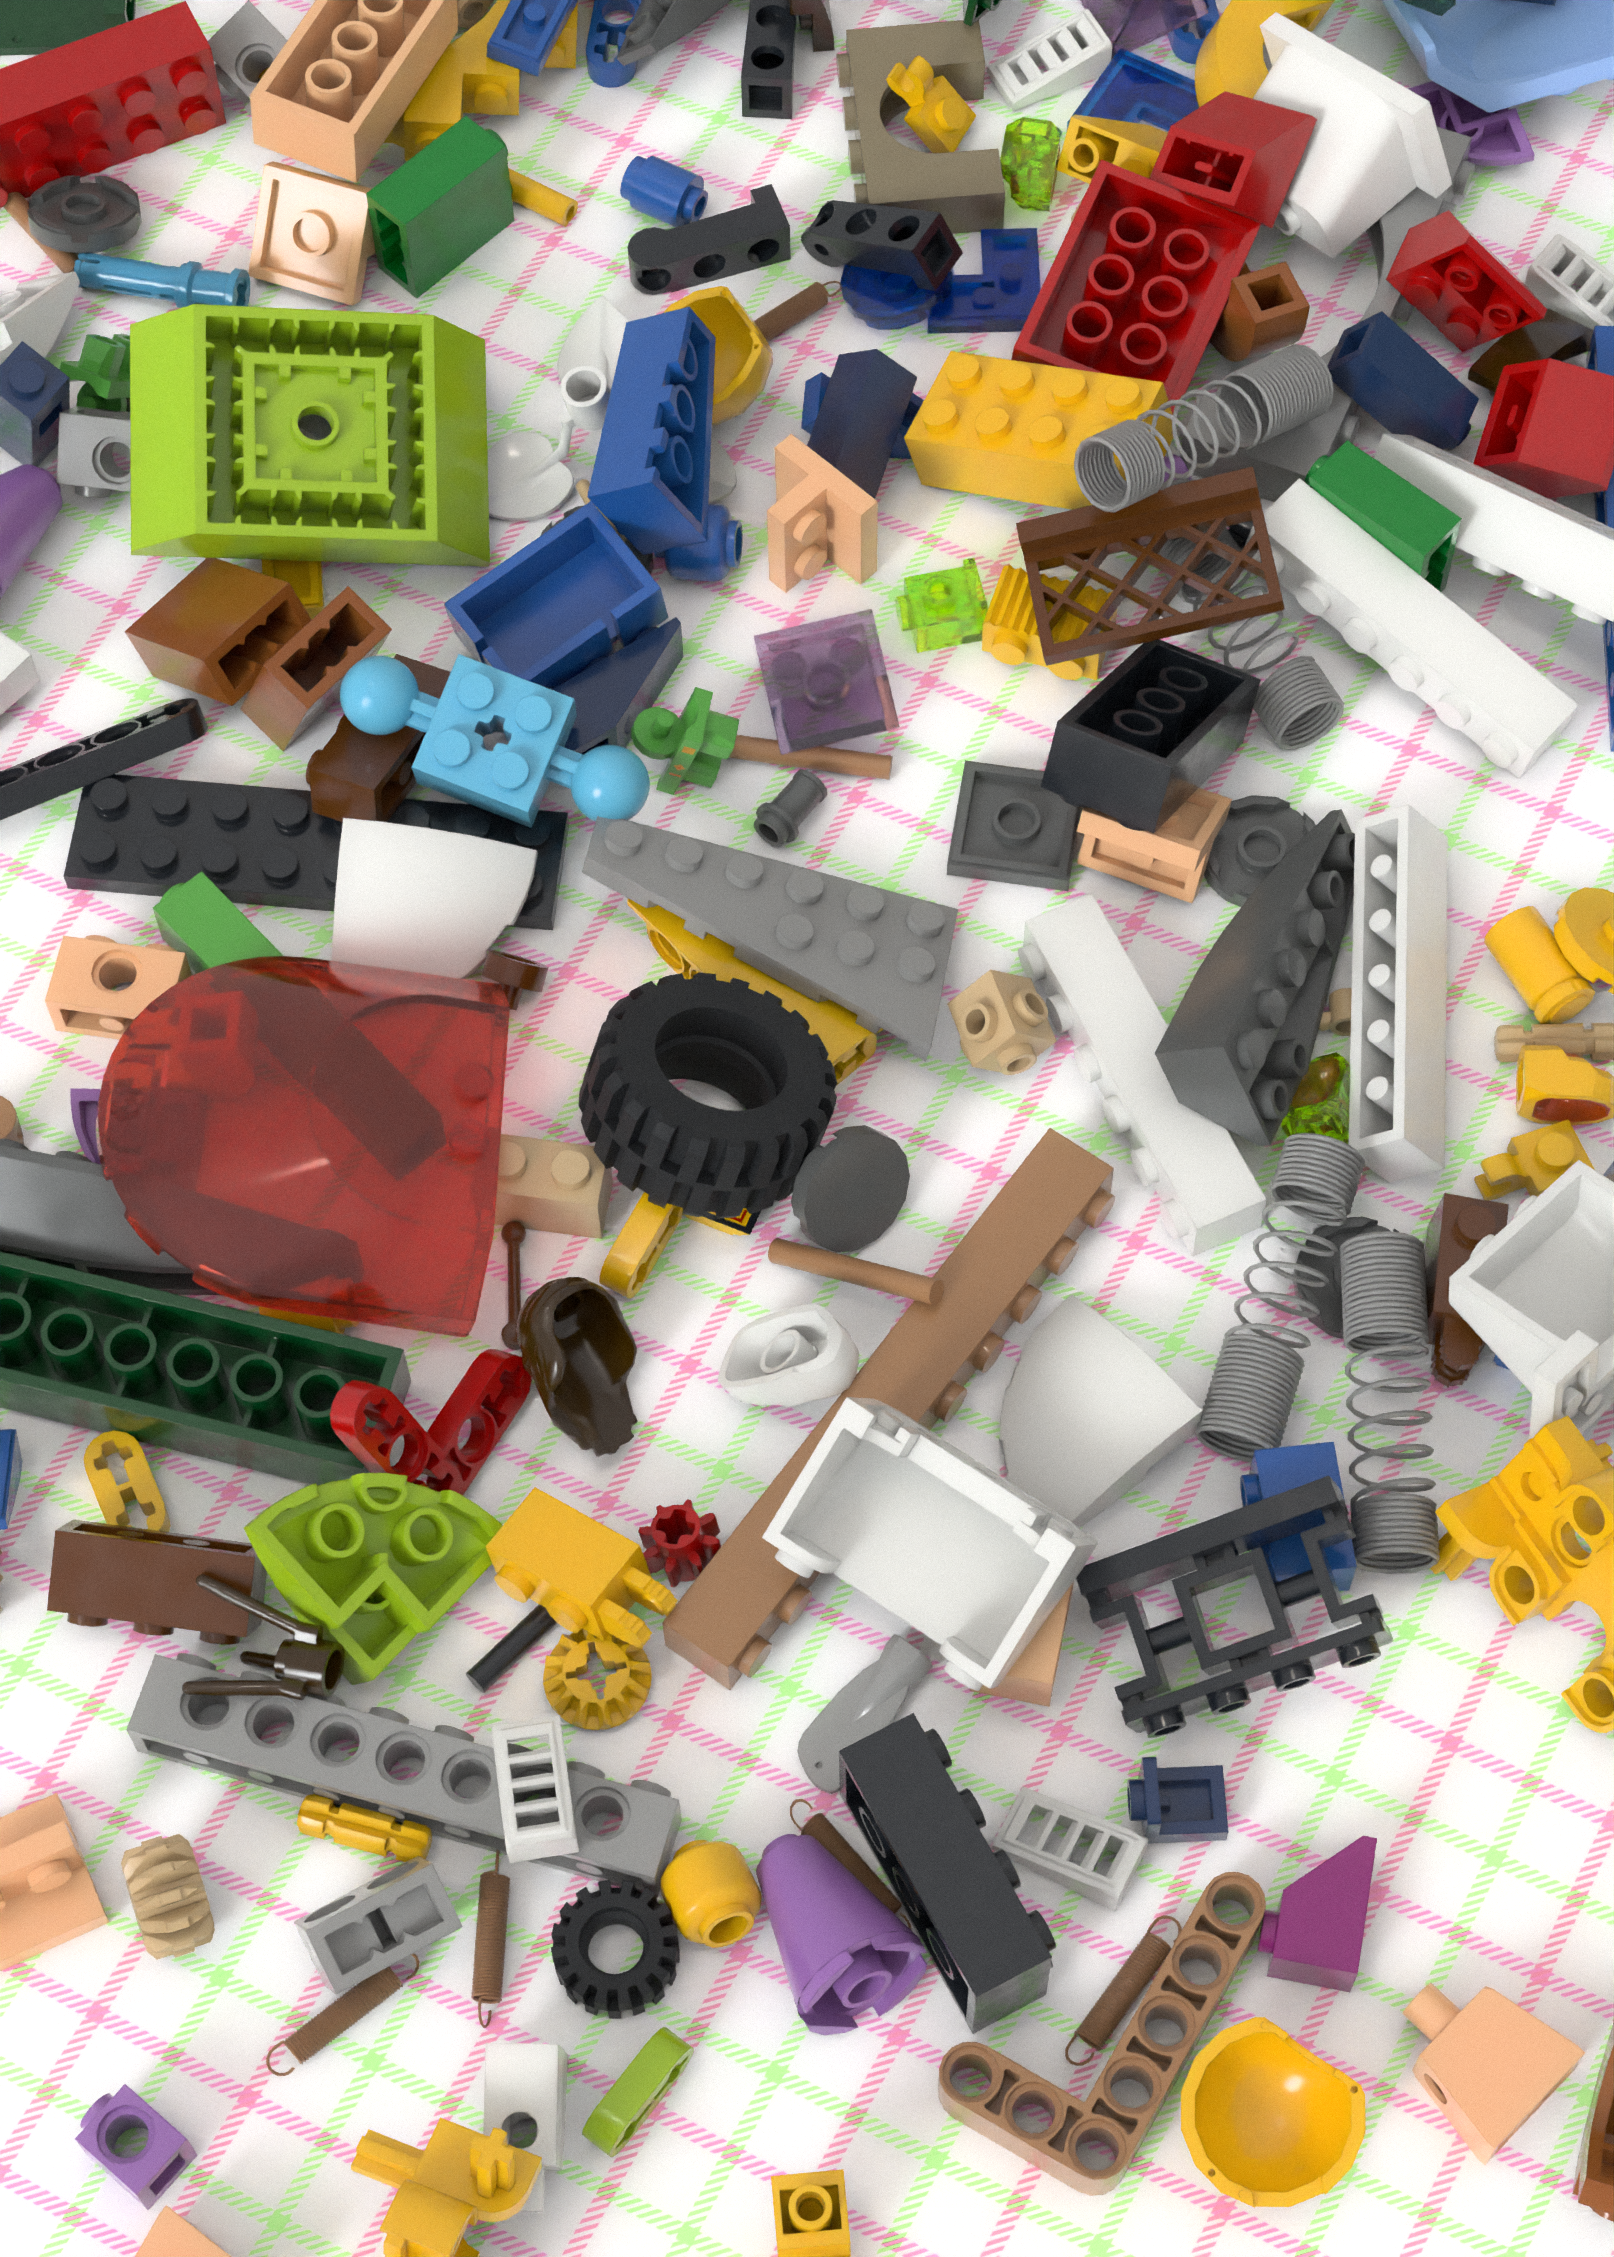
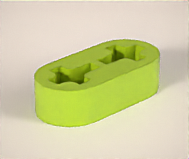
M667 2027L660 2028L643 2046L593 2110L582 2130V2135L609 2157L617 2155L678 2080L690 2062L694 2048Z

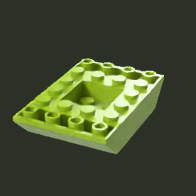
M192 304L130 324L131 555L489 567L485 339L435 315L204 304ZM306 415H319L328 421L332 432L321 440L309 439L299 430L298 422Z

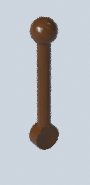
M517 1221L507 1222L501 1230V1238L507 1244L508 1323L503 1327L501 1336L506 1347L511 1350L521 1349L517 1341L516 1328L519 1311L521 1310L520 1244L525 1240L526 1230Z

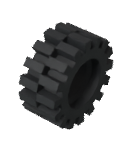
M610 1880L599 1881L598 1891L589 1893L587 1887H584L576 1892L577 1902L573 1906L566 1902L559 1911L561 1921L559 1924L554 1923L551 1933L553 1940L551 1952L560 1985H564L567 1996L575 2004L578 2001L582 2002L586 2012L597 2016L599 2010H604L608 2012L609 2019H621V2011L632 2009L633 2016L645 2012L644 2004L652 2000L656 2005L665 1997L664 1987L667 1984L672 1986L677 1976L676 1964L680 1963V1949L676 1924H673L671 1912L665 1902L660 1905L657 1902L656 1893L645 1887L643 1892H639L635 1888V1882L622 1880L621 1888H612ZM619 1924L628 1926L637 1932L643 1942V1952L639 1961L630 1970L619 1974H610L599 1970L588 1956V1949L593 1936L599 1930L609 1925Z

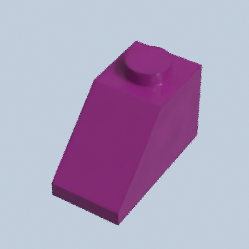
M1363 1835L1283 1889L1277 1912L1265 1909L1257 1951L1270 1954L1267 1977L1351 1992L1358 1975L1377 1838Z

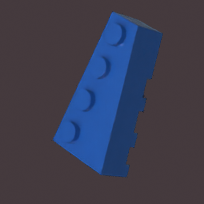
M690 307L626 322L587 495L588 499L615 525L617 531L624 535L642 555L707 541L716 337Z

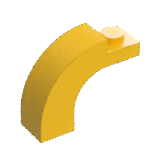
M1231 0L1204 39L1197 56L1194 76L1199 107L1224 91L1253 99L1269 73L1263 56V45H1265L1260 25L1275 12L1311 32L1316 28L1335 0Z

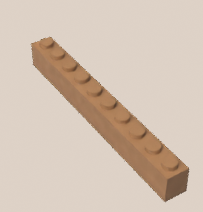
M1052 1128L1047 1130L932 1277L943 1281L944 1293L941 1301L937 1305L913 1301L856 1374L850 1387L841 1393L678 1601L674 1609L664 1619L662 1625L665 1646L728 1690L732 1689L742 1674L751 1678L757 1673L771 1652L772 1643L769 1642V1639L782 1622L790 1626L801 1616L812 1597V1591L809 1590V1587L821 1573L814 1570L810 1578H806L791 1571L776 1560L775 1555L779 1549L762 1537L846 1397L879 1400L899 1410L929 1430L932 1429L939 1419L944 1422L951 1420L965 1400L968 1390L964 1386L977 1369L982 1373H986L993 1366L1005 1345V1340L1002 1339V1336L1014 1321L1022 1325L1029 1319L1041 1300L1042 1291L1039 1288L1051 1273L1060 1276L1065 1272L1079 1249V1243L1076 1240L1088 1225L1094 1229L1098 1228L1111 1211L1116 1196L1111 1194L1114 1167Z

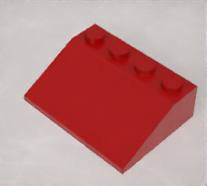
M1101 160L1015 343L1011 360L1163 382L1168 401L1179 400L1188 391L1229 299L1231 280L1240 275L1260 230L1261 223ZM1171 406V407H1170V408H1171V411H1172V415H1173L1175 406Z

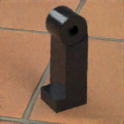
M750 0L741 71L742 117L792 119L797 15L790 16L789 0Z
M768 184L750 190V205L668 230L651 227L636 232L631 237L627 246L630 281L635 289L650 295L663 294L670 291L672 293L790 260V225L773 185ZM659 269L658 272H649L648 270Z
M831 200L821 207L814 222L801 235V242L806 251L824 265L839 267L843 264L912 276L918 288L931 291L938 289L963 254L940 212Z

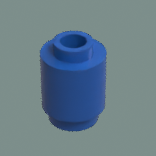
M654 155L647 159L642 156H636L629 163L622 178L620 194L623 199L630 201L632 209L673 227L698 221L705 211L708 202V192L704 190L703 177Z

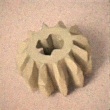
M181 1834L163 1839L162 1836L142 1841L141 1846L126 1850L121 1861L122 1871L146 1951L156 1960L174 1955L176 1958L194 1952L195 1947L210 1943L215 1931L214 1921L198 1863L189 1841Z

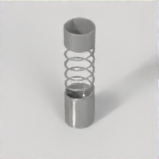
M1293 344L1227 374L1222 380H1213L1204 385L1201 390H1191L1182 395L1179 400H1170L1160 405L1158 410H1148L1140 414L1136 420L1123 421L1081 441L1075 451L1074 470L1078 485L1092 505L1104 512L1115 513L1157 493L1159 490L1170 487L1174 478L1185 480L1193 475L1196 468L1206 470L1214 466L1217 458L1227 460L1235 456L1239 448L1249 450L1325 414L1332 404L1334 392L1331 373L1325 361L1315 350L1306 345ZM1215 386H1218L1216 395L1207 391ZM1193 396H1196L1194 405L1185 401ZM1203 396L1214 399L1215 416L1219 428L1226 439L1234 445L1232 451L1226 454L1218 453L1219 442L1216 431L1208 417L1198 408ZM1171 406H1175L1173 415L1165 412L1164 410ZM1181 406L1193 410L1194 426L1198 438L1205 449L1213 455L1211 460L1205 464L1197 463V451L1194 440L1187 428L1177 419ZM1198 414L1204 419L1211 431L1214 450L1209 447L1202 436L1198 424ZM1153 415L1151 425L1142 421L1143 419ZM1159 416L1172 420L1173 437L1177 449L1183 458L1191 464L1189 471L1184 474L1175 473V461L1172 450L1165 438L1155 429ZM1176 424L1183 430L1189 440L1193 454L1192 459L1187 456L1181 447ZM1155 435L1160 439L1168 453L1171 470L1165 465L1163 452L1158 441L1155 439ZM1113 452L1121 462L1125 471L1126 481L1118 471ZM1165 472L1170 475L1166 482H1164Z
M1176 479V480H1173V481H1172V483H1171L1170 486L1177 485V484H1181V483H1185V482H1189V481H1193V480H1189V479H1185V480ZM1225 528L1217 540L1241 552V549L1227 528ZM1184 537L1168 540L1158 554L1181 566L1197 544ZM1208 551L1193 573L1217 585L1232 562ZM1247 571L1242 580L1229 589V592L1233 594L1241 588L1250 578L1251 572ZM1163 572L1170 582L1173 577ZM1186 583L1177 593L1183 602L1194 605L1193 611L1198 610V605L1203 604L1205 601L1201 600L1202 596L1205 595L1203 592ZM1252 586L1240 591L1236 596L1241 598L1256 590H1261L1263 594H1267L1268 589L1265 586ZM1282 611L1273 612L1278 615V619L1272 627L1248 642L1232 646L1238 636L1252 623L1272 613L1252 617L1237 629L1227 646L1216 642L1213 637V629L1215 627H1225L1239 621L1210 627L1208 630V641L1214 648L1225 651L1223 654L1224 665L1249 674L1268 669L1285 659L1296 648L1299 635L1295 632H1285L1271 638L1250 656L1243 669L1232 666L1229 662V651L1252 646L1268 637L1281 624L1284 614ZM1287 637L1294 639L1291 646L1277 658L1264 665L1248 669L1254 659L1267 647ZM1299 656L1280 666L1259 686L1253 709L1280 749L1295 750L1306 747L1329 733L1342 717L1345 703L1335 691L1320 666L1315 662V659L1312 656Z
M1315 1133L1293 1134L1284 1140V1145L1282 1146L1283 1150L1281 1151V1156L1273 1175L1274 1179L1270 1186V1193L1277 1202L1268 1205L1262 1211V1220L1270 1232L1259 1235L1253 1241V1251L1261 1263L1251 1265L1243 1272L1244 1282L1252 1293L1240 1297L1234 1303V1312L1243 1324L1230 1328L1224 1334L1225 1339H1223V1345H1221V1351H1219L1218 1362L1215 1364L1216 1368L1213 1370L1214 1375H1212V1381H1210V1387H1208L1207 1398L1204 1400L1205 1405L1202 1406L1201 1421L1197 1425L1198 1429L1195 1430L1197 1439L1204 1446L1229 1458L1252 1462L1254 1450L1278 1448L1281 1446V1440H1283L1284 1428L1287 1427L1286 1422H1288V1416H1290V1410L1296 1397L1295 1392L1298 1391L1297 1386L1305 1367L1303 1358L1292 1348H1307L1311 1346V1343L1306 1336L1289 1328L1249 1322L1241 1314L1240 1305L1245 1300L1259 1298L1270 1306L1288 1314L1307 1318L1320 1315L1317 1306L1299 1297L1258 1291L1250 1282V1274L1255 1269L1268 1267L1282 1277L1299 1284L1311 1287H1323L1330 1284L1328 1277L1316 1269L1292 1262L1268 1261L1259 1251V1243L1263 1239L1276 1236L1290 1246L1310 1254L1330 1257L1339 1253L1337 1246L1325 1238L1300 1231L1277 1230L1268 1220V1213L1273 1208L1284 1206L1316 1223L1329 1226H1341L1348 1223L1346 1216L1351 1213L1352 1203L1360 1184L1359 1179H1361V1173H1363V1167H1365V1160L1356 1149L1345 1142L1329 1136ZM1286 1236L1316 1241L1328 1246L1333 1251L1311 1248L1295 1242ZM1279 1267L1307 1272L1319 1277L1323 1281L1300 1278ZM1272 1299L1297 1303L1314 1312L1293 1309ZM1250 1329L1258 1335L1233 1333L1240 1330ZM1263 1330L1287 1334L1304 1343L1281 1339Z
M1391 1231L1359 1234L1347 1239L1340 1246L1343 1341L1347 1349L1358 1354L1345 1366V1375L1355 1384L1362 1386L1346 1399V1407L1355 1416L1364 1419L1356 1423L1347 1433V1440L1356 1449L1365 1452L1350 1464L1349 1474L1356 1481L1367 1486L1359 1490L1350 1500L1351 1524L1356 1537L1352 1538L1358 1568L1369 1572L1386 1574L1410 1573L1429 1569L1440 1560L1438 1549L1439 1536H1437L1438 1517L1435 1513L1437 1503L1425 1496L1408 1493H1385L1357 1500L1359 1497L1377 1489L1393 1492H1421L1433 1489L1436 1486V1482L1428 1478H1399L1377 1483L1366 1480L1355 1473V1466L1358 1463L1373 1456L1394 1459L1425 1458L1434 1453V1449L1425 1444H1398L1372 1449L1354 1440L1355 1431L1370 1423L1414 1426L1428 1423L1433 1418L1430 1413L1419 1410L1393 1411L1370 1416L1357 1411L1353 1407V1399L1370 1389L1389 1393H1413L1424 1391L1431 1386L1430 1381L1420 1377H1395L1368 1383L1351 1374L1352 1365L1365 1357L1396 1361L1420 1359L1429 1354V1349L1425 1347L1429 1343L1424 1243L1413 1235ZM1402 1383L1422 1384V1385L1411 1386V1387H1392V1386H1386V1385L1402 1384ZM1411 1416H1414V1417H1424V1418L1411 1419V1420H1395V1419H1390V1418H1396V1417H1411ZM1421 1450V1452L1397 1453L1395 1451ZM1404 1484H1426L1417 1486H1397Z

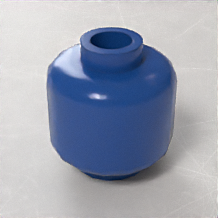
M709 504L707 541L655 552L654 555L656 558H664L666 569L674 579L721 581L728 575L730 568H738L740 565L743 547L742 523L740 520H733L726 506Z

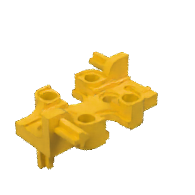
M1565 1416L1546 1424L1533 1438L1527 1440L1524 1448L1498 1475L1492 1477L1485 1484L1447 1499L1435 1511L1448 1531L1438 1541L1440 1560L1430 1569L1435 1575L1444 1571L1449 1580L1454 1581L1478 1558H1496L1490 1567L1489 1573L1491 1592L1513 1626L1541 1613L1547 1621H1550L1570 1609L1575 1601H1581L1590 1606L1598 1614L1604 1625L1606 1634L1605 1648L1601 1655L1594 1658L1583 1671L1584 1675L1571 1687L1564 1690L1561 1695L1576 1717L1587 1728L1594 1732L1607 1733L1614 1729V1466L1608 1461L1613 1451L1606 1442L1597 1446L1593 1439L1586 1441L1569 1416ZM1575 1531L1587 1542L1592 1549L1591 1553L1585 1551L1580 1546L1575 1536Z
M440 2117L425 2151L368 2129L366 2135H362L356 2147L357 2154L351 2164L352 2171L398 2189L380 2226V2231L387 2234L383 2244V2254L385 2257H480V2252L468 2245L463 2237L468 2224L476 2226L478 2220L492 2223L503 2221L517 2214L528 2200L542 2169V2157L509 2145L507 2132L500 2128L493 2127L490 2136H486Z

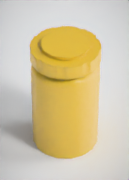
M1526 906L1509 913L1499 920L1484 938L1485 945L1527 1006L1534 1011V1016L1540 1024H1562L1580 1013L1592 1001L1595 995L1594 989L1588 980L1584 979L1564 958L1555 940L1554 932L1536 907Z

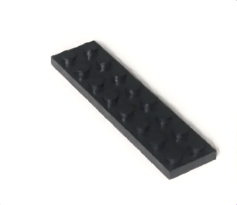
M113 774L82 788L63 877L68 889L163 897L171 887L179 883H186L202 871L232 903L334 912L343 822L314 813L312 810L311 791ZM415 799L403 800L387 823L466 834L537 850L538 856L535 873L527 899L514 925H507V927L553 930L569 831L568 812L538 810L532 828L471 804Z

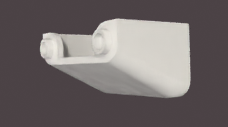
M846 1397L762 1537L779 1549L775 1555L776 1560L791 1571L806 1578H810L814 1570L825 1574L833 1573L940 1644L942 1647L939 1651L948 1660L944 1668L945 1672L961 1684L976 1691H979L982 1685L989 1689L998 1687L1081 1572L1098 1545V1541L1079 1526L899 1410L876 1399Z

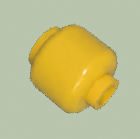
M694 1840L683 1845L676 1851L673 1860L667 1865L660 1879L661 1895L671 1912L677 1929L686 1940L718 1948L739 1941L750 1932L754 1925V1919L761 1908L762 1894L744 1856L735 1845L723 1841Z

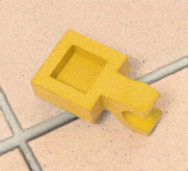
M920 55L913 59L908 69L901 62L896 63L886 81L890 88L911 107L904 118L905 122L932 153L955 152L977 115L943 75L934 78V71L931 65Z
M1569 1119L1511 1138L1506 1149L1508 1153L1496 1154L1481 1161L1480 1166L1484 1173L1475 1176L1474 1181L1484 1200H1495L1525 1187L1530 1196L1535 1195L1538 1197L1578 1160L1592 1169L1594 1167Z

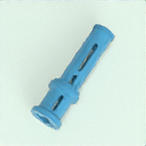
M90 252L79 253V260L75 261L74 272H76L80 281L79 288L100 289L138 297L175 302L178 308L192 304L248 306L250 277L247 270L235 268L231 273L204 269L201 263L189 261L183 263L180 267L121 257L104 256Z

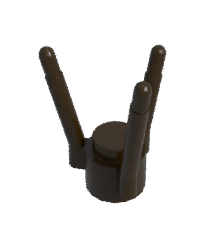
M205 1574L197 1576L196 1584L200 1588L294 1635V1640H283L276 1655L244 1651L240 1655V1660L244 1664L274 1670L275 1677L279 1680L187 1681L182 1685V1691L185 1694L209 1696H283L302 1701L307 1693L329 1697L336 1691L343 1673L344 1649L338 1642L323 1639L322 1626L301 1622Z

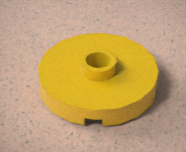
M1584 887L1571 893L1558 908L1555 915L1558 914L1559 920L1553 925L1554 937L1564 958L1582 977L1593 984L1600 978L1604 982L1613 985L1608 992L1614 994V893L1603 888Z

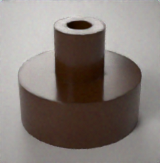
M488 950L482 975L499 982L493 1004L506 1009L517 1010L523 989L542 992L549 967L514 954Z

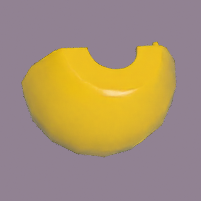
M725 286L694 291L671 304L663 312L666 313L690 307L716 337L712 426H718L743 414L764 391L773 365V352L767 340L738 299Z
M1254 2017L1220 2031L1195 2056L1181 2090V2131L1195 2166L1221 2193L1254 2208L1291 2207L1323 2193L1326 2195L1352 2168L1366 2134L1365 2093L1359 2083L1338 2068L1333 2067L1311 2053L1266 2017Z

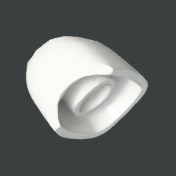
M796 1305L756 1319L738 1331L731 1340L718 1373V1383L740 1402L762 1407L767 1405L791 1407L805 1402L836 1396L847 1390L856 1377L859 1350L848 1330L821 1305Z

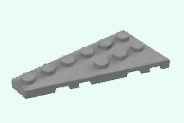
M597 816L582 870L583 874L645 908L659 905L684 919L683 929L701 939H704L708 933L735 947L734 957L818 1003L830 999L857 1014L855 1023L874 1034H877L880 1028L908 1042L906 1051L926 1062L932 1046L958 909L633 821L607 819Z

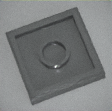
M965 760L947 861V875L1068 891L1081 807L1072 806L1064 802L1060 795L1041 788L1044 771Z

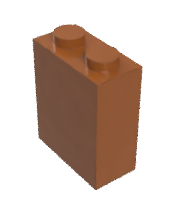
M206 558L124 632L153 677L233 706L251 689L263 665L312 619L289 582L217 558Z
M347 586L263 665L240 710L284 752L340 698V687L345 674L358 661L370 656H376L392 628Z

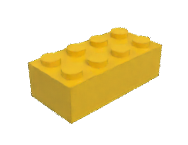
M950 351L904 439L921 485L1073 510L1092 505L1082 493L1074 470L1075 451L1080 442L1123 421L1136 420L1140 414L1148 410H1158L1160 405L1168 402L1163 382ZM1170 407L1164 410L1165 412L1172 415ZM1153 415L1143 419L1142 421L1151 425ZM1159 416L1155 429L1165 438L1170 446L1174 438L1172 420ZM1155 435V439L1158 441V444L1163 452V456H1165L1167 451L1163 446L1162 442L1160 441V439ZM1113 452L1118 471L1126 481L1125 471L1121 462Z

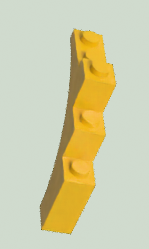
M497 0L484 18L458 39L450 43L384 141V143L404 144V161L411 159L461 120L463 113L519 116L521 70L486 57L487 43L511 0ZM578 2L544 67L576 69Z

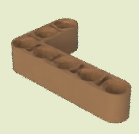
M1225 1872L1214 1877L1206 1886L1085 2102L987 2045L978 2042H962L952 2047L943 2056L939 2067L938 2098L943 2109L955 2120L1078 2192L1095 2196L1104 2195L1114 2190L1125 2176L1257 1938L1266 1909L1265 1894L1259 1883L1249 1875L1240 1872ZM1223 1900H1233L1246 1908L1250 1918L1242 1924L1231 1925L1219 1919L1213 1907L1216 1903ZM1190 1959L1206 1961L1213 1967L1217 1978L1207 1985H1196L1184 1978L1180 1971V1965ZM1156 2019H1167L1179 2026L1183 2033V2039L1173 2046H1163L1149 2038L1145 2027L1149 2022ZM965 2068H973L981 2071L987 2077L990 2086L984 2093L968 2097L955 2090L950 2080L956 2072ZM1132 2079L1138 2081L1146 2088L1149 2100L1140 2107L1129 2108L1115 2100L1111 2093V2088L1121 2080ZM1035 2104L1043 2107L1049 2113L1052 2124L1043 2132L1029 2133L1016 2125L1013 2114L1024 2105ZM1087 2141H1099L1105 2143L1112 2150L1115 2162L1104 2170H1092L1086 2168L1079 2161L1076 2150Z

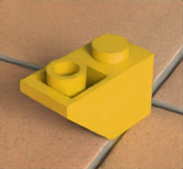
M1073 115L1069 122L1056 170L1090 184L1100 161L1104 160L1150 178L1168 133L1146 124Z

